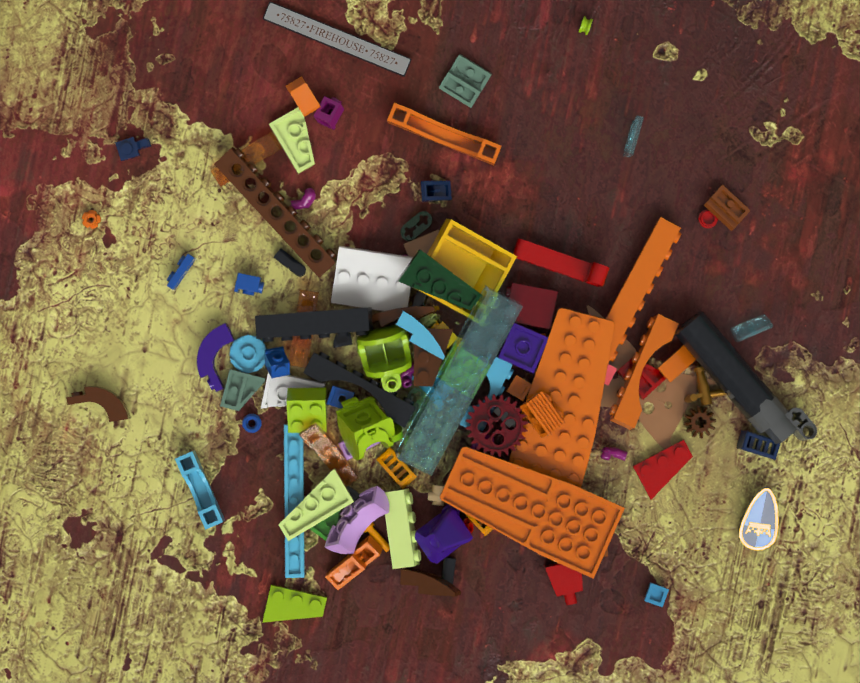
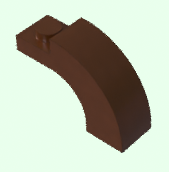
M88 386L84 387L85 395H83V391L71 393L72 397H66L67 405L84 402H94L101 405L107 412L109 422L131 419L124 401L116 393L106 388Z

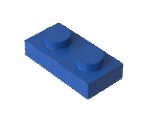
M190 254L181 257L177 264L179 268L176 272L172 271L167 278L169 282L167 286L176 290L196 258Z

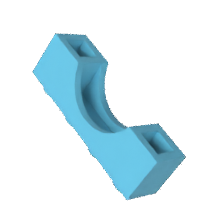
M492 354L483 370L490 384L487 396L489 400H492V394L499 397L503 393L505 387L502 385L505 379H510L514 371L511 369L512 364L500 360ZM465 405L457 421L458 424L464 427L470 426V423L465 420L471 419L472 416L468 412L474 413L475 410L472 406ZM496 406L490 409V414L493 413ZM480 422L477 427L478 430L483 432L487 422Z
M195 450L175 458L180 473L193 495L205 530L224 522V516Z

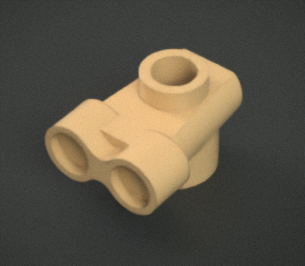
M432 485V492L428 493V500L433 501L432 505L444 506V502L440 499L444 486Z

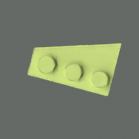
M299 107L269 124L298 174L315 165L305 117Z

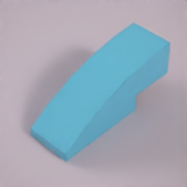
M403 311L396 325L412 333L409 341L443 360L445 355L432 334L418 320Z

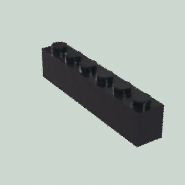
M372 307L255 316L256 339L262 338L263 342H273L276 337H281V341L293 340V336H300L301 340L312 339L311 335H318L319 338H329L332 333H337V337L349 336V332H356V336L368 335V331L373 330Z

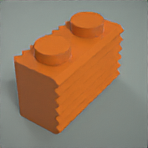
M543 391L536 393L520 406L522 412H524L542 438L550 435L565 423L562 419L561 411L555 409L551 403V397Z

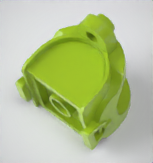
M391 325L368 331V335L356 337L357 353L361 357L366 376L381 378L382 386L387 392L399 390L401 387L400 374L412 366L408 332L397 325ZM390 381H394V382H395L394 385H389L388 383H389Z
M356 396L341 402L343 408L336 411L341 437L355 460L363 459L366 449L374 443L381 442L384 447L389 448L394 445V442L399 441L403 437L402 427L399 424H394L393 419L387 417L382 412L372 396L360 401Z

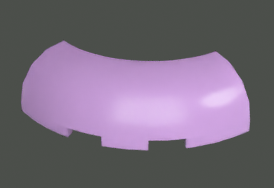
M375 486L359 494V499L342 510L340 513L342 517L336 526H332L328 534L325 548L340 554H354L356 545L366 528L377 518L389 513L388 498L380 487Z

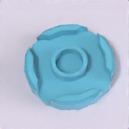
M241 336L230 347L231 363L241 372H257L265 364V350L267 347L261 339H256V336Z

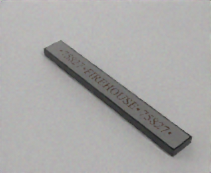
M271 1L263 16L264 21L402 77H405L412 60Z

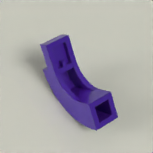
M227 323L213 329L203 339L197 354V369L200 378L209 376L207 382L211 390L215 389L216 392L224 389V386L215 369V356L223 346L235 341Z

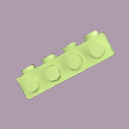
M409 488L386 491L385 494L389 501V513L385 514L392 568L417 566L421 561V552L418 550L417 541L415 540L416 531L414 523L416 522L415 512H412L411 506L413 504V495L409 492Z

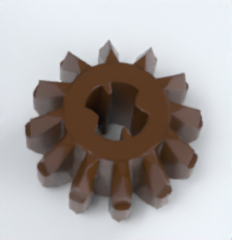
M696 406V413L690 408L689 412L692 415H684L689 421L683 422V425H690L686 432L689 433L693 430L692 437H696L698 433L699 438H703V432L707 436L711 435L708 428L715 430V427L710 425V423L716 422V419H710L714 413L709 412L706 414L708 411L707 407H704L701 412L700 406ZM698 417L704 420V424H701L702 427L695 424Z

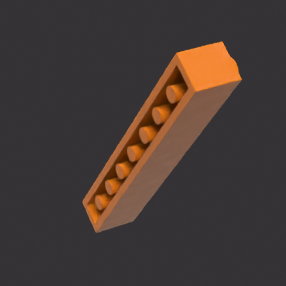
M662 217L658 219L605 318L615 323L608 363L615 360L618 351H616L618 345H623L627 337L625 334L627 328H632L636 321L634 317L636 311H641L646 302L643 300L645 294H650L655 285L652 283L654 277L660 276L664 268L661 266L664 259H669L673 251L670 249L673 242L677 243L682 234L679 232L681 229L679 226Z

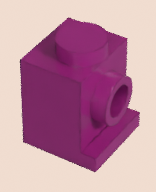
M324 96L320 103L321 107L316 110L314 118L319 124L335 130V125L344 111L341 105L342 102L334 97L329 99Z

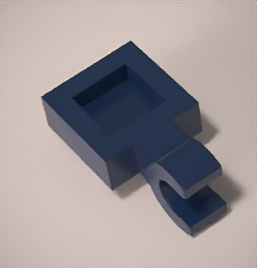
M135 137L115 142L121 161L140 156L139 150L151 147L148 138L136 142Z

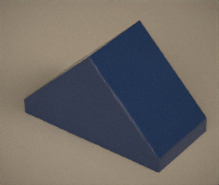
M421 181L422 202L452 200L450 181Z

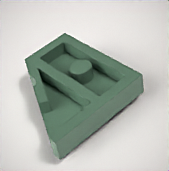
M230 369L220 406L240 411L266 381V378Z

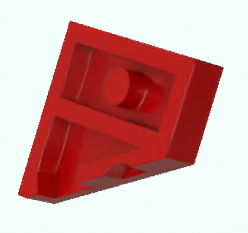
M632 358L617 371L623 379L627 370H631L634 364L631 362ZM648 364L644 366L639 382V397L642 400L666 379L658 369Z

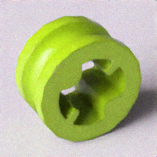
M586 16L583 17L579 33L585 32V35H588L593 21L592 18L588 20Z

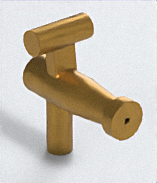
M698 367L694 368V372H696L699 394L688 395L684 398V401L691 403L700 397L701 406L713 404L712 398L725 396L726 393L722 389L710 391L704 373L705 369Z

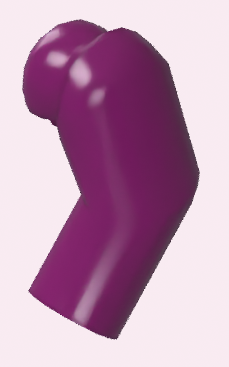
M307 188L301 200L291 201V206L295 210L309 208L316 198L314 189Z
M604 447L601 450L600 457L608 461L613 456L625 461L628 452L616 447Z

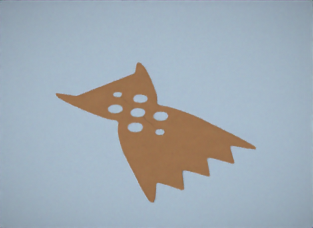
M587 306L589 315L603 318L596 310ZM625 339L623 345L619 344L616 349L618 354L613 362L610 361L608 364L617 368L618 371L633 358L637 351ZM619 374V378H612L609 386L604 384L601 400L602 407L611 408L613 404L617 403L619 399L617 391L621 386L624 387L625 380ZM680 374L671 383L665 379V391L657 392L654 389L645 399L642 400L639 397L641 408L646 402L654 405V411L651 414H645L642 410L639 421L663 449L672 445L670 438L690 404L686 403L684 398L695 394L698 390L696 376ZM707 379L709 386L716 384V382ZM667 401L672 403V407L669 409L665 407Z

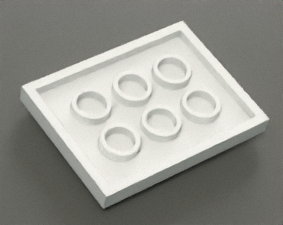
M339 246L331 303L361 308L372 307V309L380 311L408 307L411 287L397 280L413 257Z

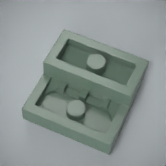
M459 54L439 89L472 108L492 73Z

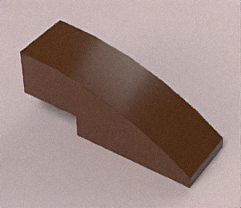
M413 568L401 569L400 585L418 586V594L452 597L461 595V591L452 583L433 573Z

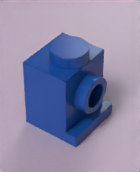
M238 273L234 292L239 293L240 289H242L243 294L254 296V292L262 294L264 282H261V277Z
M283 346L265 350V366L271 378L290 375V362Z
M333 385L327 404L341 409L343 406L339 401V397L343 395L348 400L354 397L355 393Z

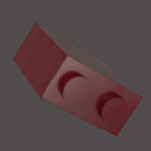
M512 283L511 287L507 286L505 298H509L508 305L503 306L502 316L508 322L551 329L558 291Z

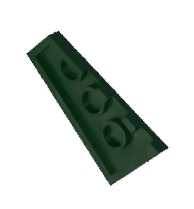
M420 249L397 280L400 283L470 311L482 296V294Z

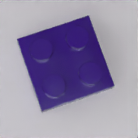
M513 323L498 359L534 373L547 344L548 337Z

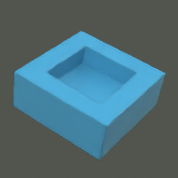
M650 582L644 601L663 608L669 589Z

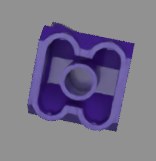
M449 508L443 514L440 513L415 533V540L429 561L436 564L458 547L473 539L470 531L454 508Z

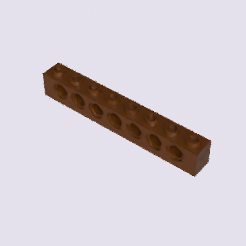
M232 147L214 165L320 278L337 262L336 253L331 248L327 249L322 244L324 241L317 233L314 235L309 230L311 226L304 219L301 221L297 217L298 212L291 205L287 206L285 204V198L278 191L274 192L270 187L272 185L266 177L262 178L257 173L259 171L252 162L248 163L244 159L245 154L239 148L235 149ZM235 163L242 165V173L234 171ZM248 178L255 179L256 186L254 188L247 185ZM261 192H266L269 195L268 202H263L260 199ZM273 207H280L282 215L276 216L273 213ZM293 221L296 228L289 230L286 227V222ZM306 235L309 239L308 244L300 243L299 236ZM312 250H320L322 257L314 258Z

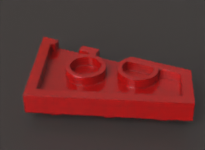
M684 439L633 465L650 500L693 457Z

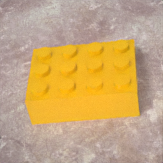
M446 218L427 255L482 294V296L470 311L423 291L420 292L481 324L517 256L452 219Z

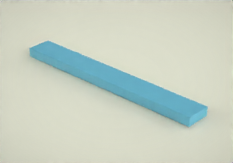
M284 424V500L286 518L304 499L303 433H288V424ZM304 532L290 541L285 537V578L305 577Z

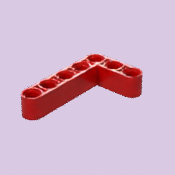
M519 238L512 253L517 256L516 259L596 287L604 286L610 269L602 264L589 263Z

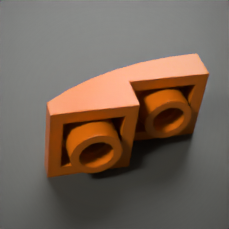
M682 345L657 369L671 383L696 359Z

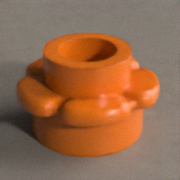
M89 210L82 215V223L86 228L95 229L101 222L100 215L94 210Z

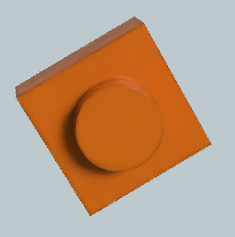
M516 375L506 391L523 401L532 384Z

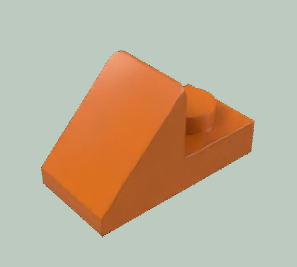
M302 76L286 85L287 90L304 117L321 107Z

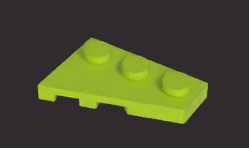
M271 584L262 623L323 617L327 597Z

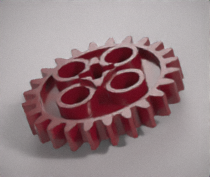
M492 394V400L485 396L484 403L478 400V407L472 405L475 411L474 413L468 412L472 417L465 420L470 423V426L465 427V429L471 430V433L467 435V437L474 438L471 444L478 443L476 450L484 448L483 453L486 454L489 450L490 456L497 452L498 456L501 457V451L509 455V448L516 451L514 445L521 446L518 440L525 439L522 432H528V430L523 428V425L528 424V422L522 421V418L526 415L519 413L522 410L520 407H515L517 401L511 404L510 397L504 401L502 394L499 396V399H496L495 394ZM494 406L500 408L501 413L498 417L490 415V409ZM508 412V415L500 423L501 429H495L491 436L485 439V436L493 428L492 422H498L502 415ZM508 419H514L515 427L511 430L505 427V422ZM482 421L488 423V430L486 432H480L477 428L478 424ZM495 434L503 436L501 444L493 443L492 439Z

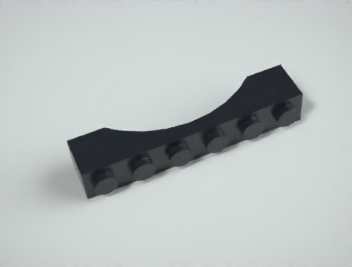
M321 351L319 354L313 353L303 372L304 374L319 382L346 381L361 386L378 400L387 417H391L393 422L406 428L417 408L413 406L414 401L406 397L403 400L396 396L397 392L385 391L379 387L380 383L377 381L363 379L364 374L353 370V372L346 369L347 365L336 361V363L330 361V356Z

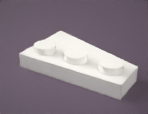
M268 372L261 409L286 406L287 388H324L325 383L292 375L271 378Z

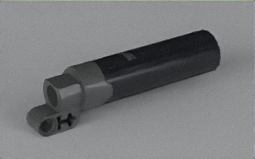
M703 311L697 312L675 332V336L723 392L726 393L759 434L766 432L775 444L782 443L792 434L801 441L813 439L817 435V427L800 408L787 410ZM804 427L809 430L808 436H805L803 433Z

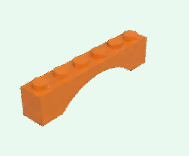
M397 103L393 104L387 119L389 124L493 166L502 147L486 139L442 124Z
M660 314L655 315L653 318L650 317L646 325L648 331L646 335L643 334L639 345H641L639 352H635L631 362L634 364L631 370L628 369L625 374L624 387L621 386L617 393L619 399L610 409V421L629 430L635 428L642 412L639 400V382L643 368L656 350L672 341L679 323Z

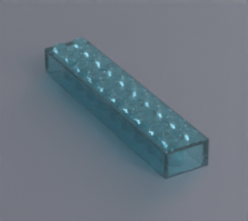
M486 285L481 293L482 296L475 304L442 365L433 387L428 391L395 453L398 460L431 476L523 308L519 302Z

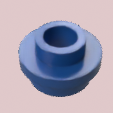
M248 414L244 417L242 425L245 431L255 433L261 428L262 422L258 415ZM250 420L256 422L254 427L249 426Z

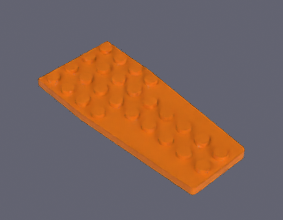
M566 308L558 309L526 401L541 391L547 393L551 397V403L555 409L561 411L562 419L565 423L550 435L542 438L527 416L522 418V421L528 422V424L523 425V428L527 429L528 432H522L525 439L518 440L521 446L514 445L516 451H511L510 463L573 484L579 488L582 487L596 434L615 327L614 321Z
M468 447L460 449L440 494V499L443 502L539 555L593 579L625 509L573 484Z

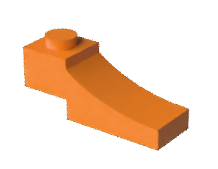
M369 535L356 545L354 554H348L326 573L325 578L339 590L363 572L368 564L379 557L383 548Z

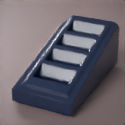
M742 430L736 448L776 460L780 443L775 444L771 438ZM755 438H756L757 441H756L755 448L752 449L753 444H754V441H755ZM765 441V442H764L763 449H762V452H761V451H760V448H761L762 442ZM772 443L770 453L768 454L767 451L769 444Z

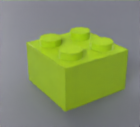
M326 387L287 388L288 433L327 432Z

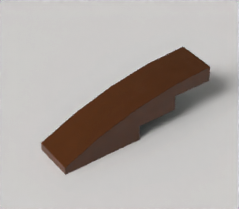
M439 306L397 308L372 315L373 324L379 322L381 327H385L397 322L403 311L419 320L440 310Z

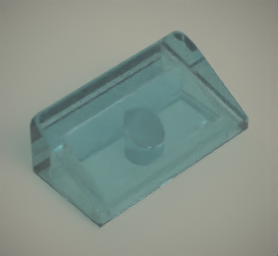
M763 314L732 327L731 333L734 340L740 342L773 328V324Z

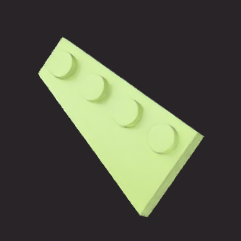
M335 468L279 524L288 541L354 502Z

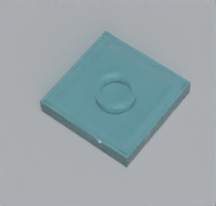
M637 115L632 120L623 152L624 157L630 158L634 154L644 117Z

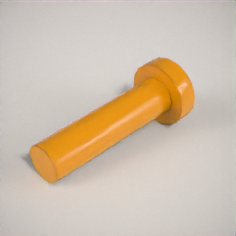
M372 522L364 533L368 532L385 552H388L390 550L388 542L377 532Z

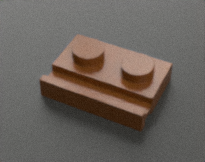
M723 184L704 204L731 231L750 212Z

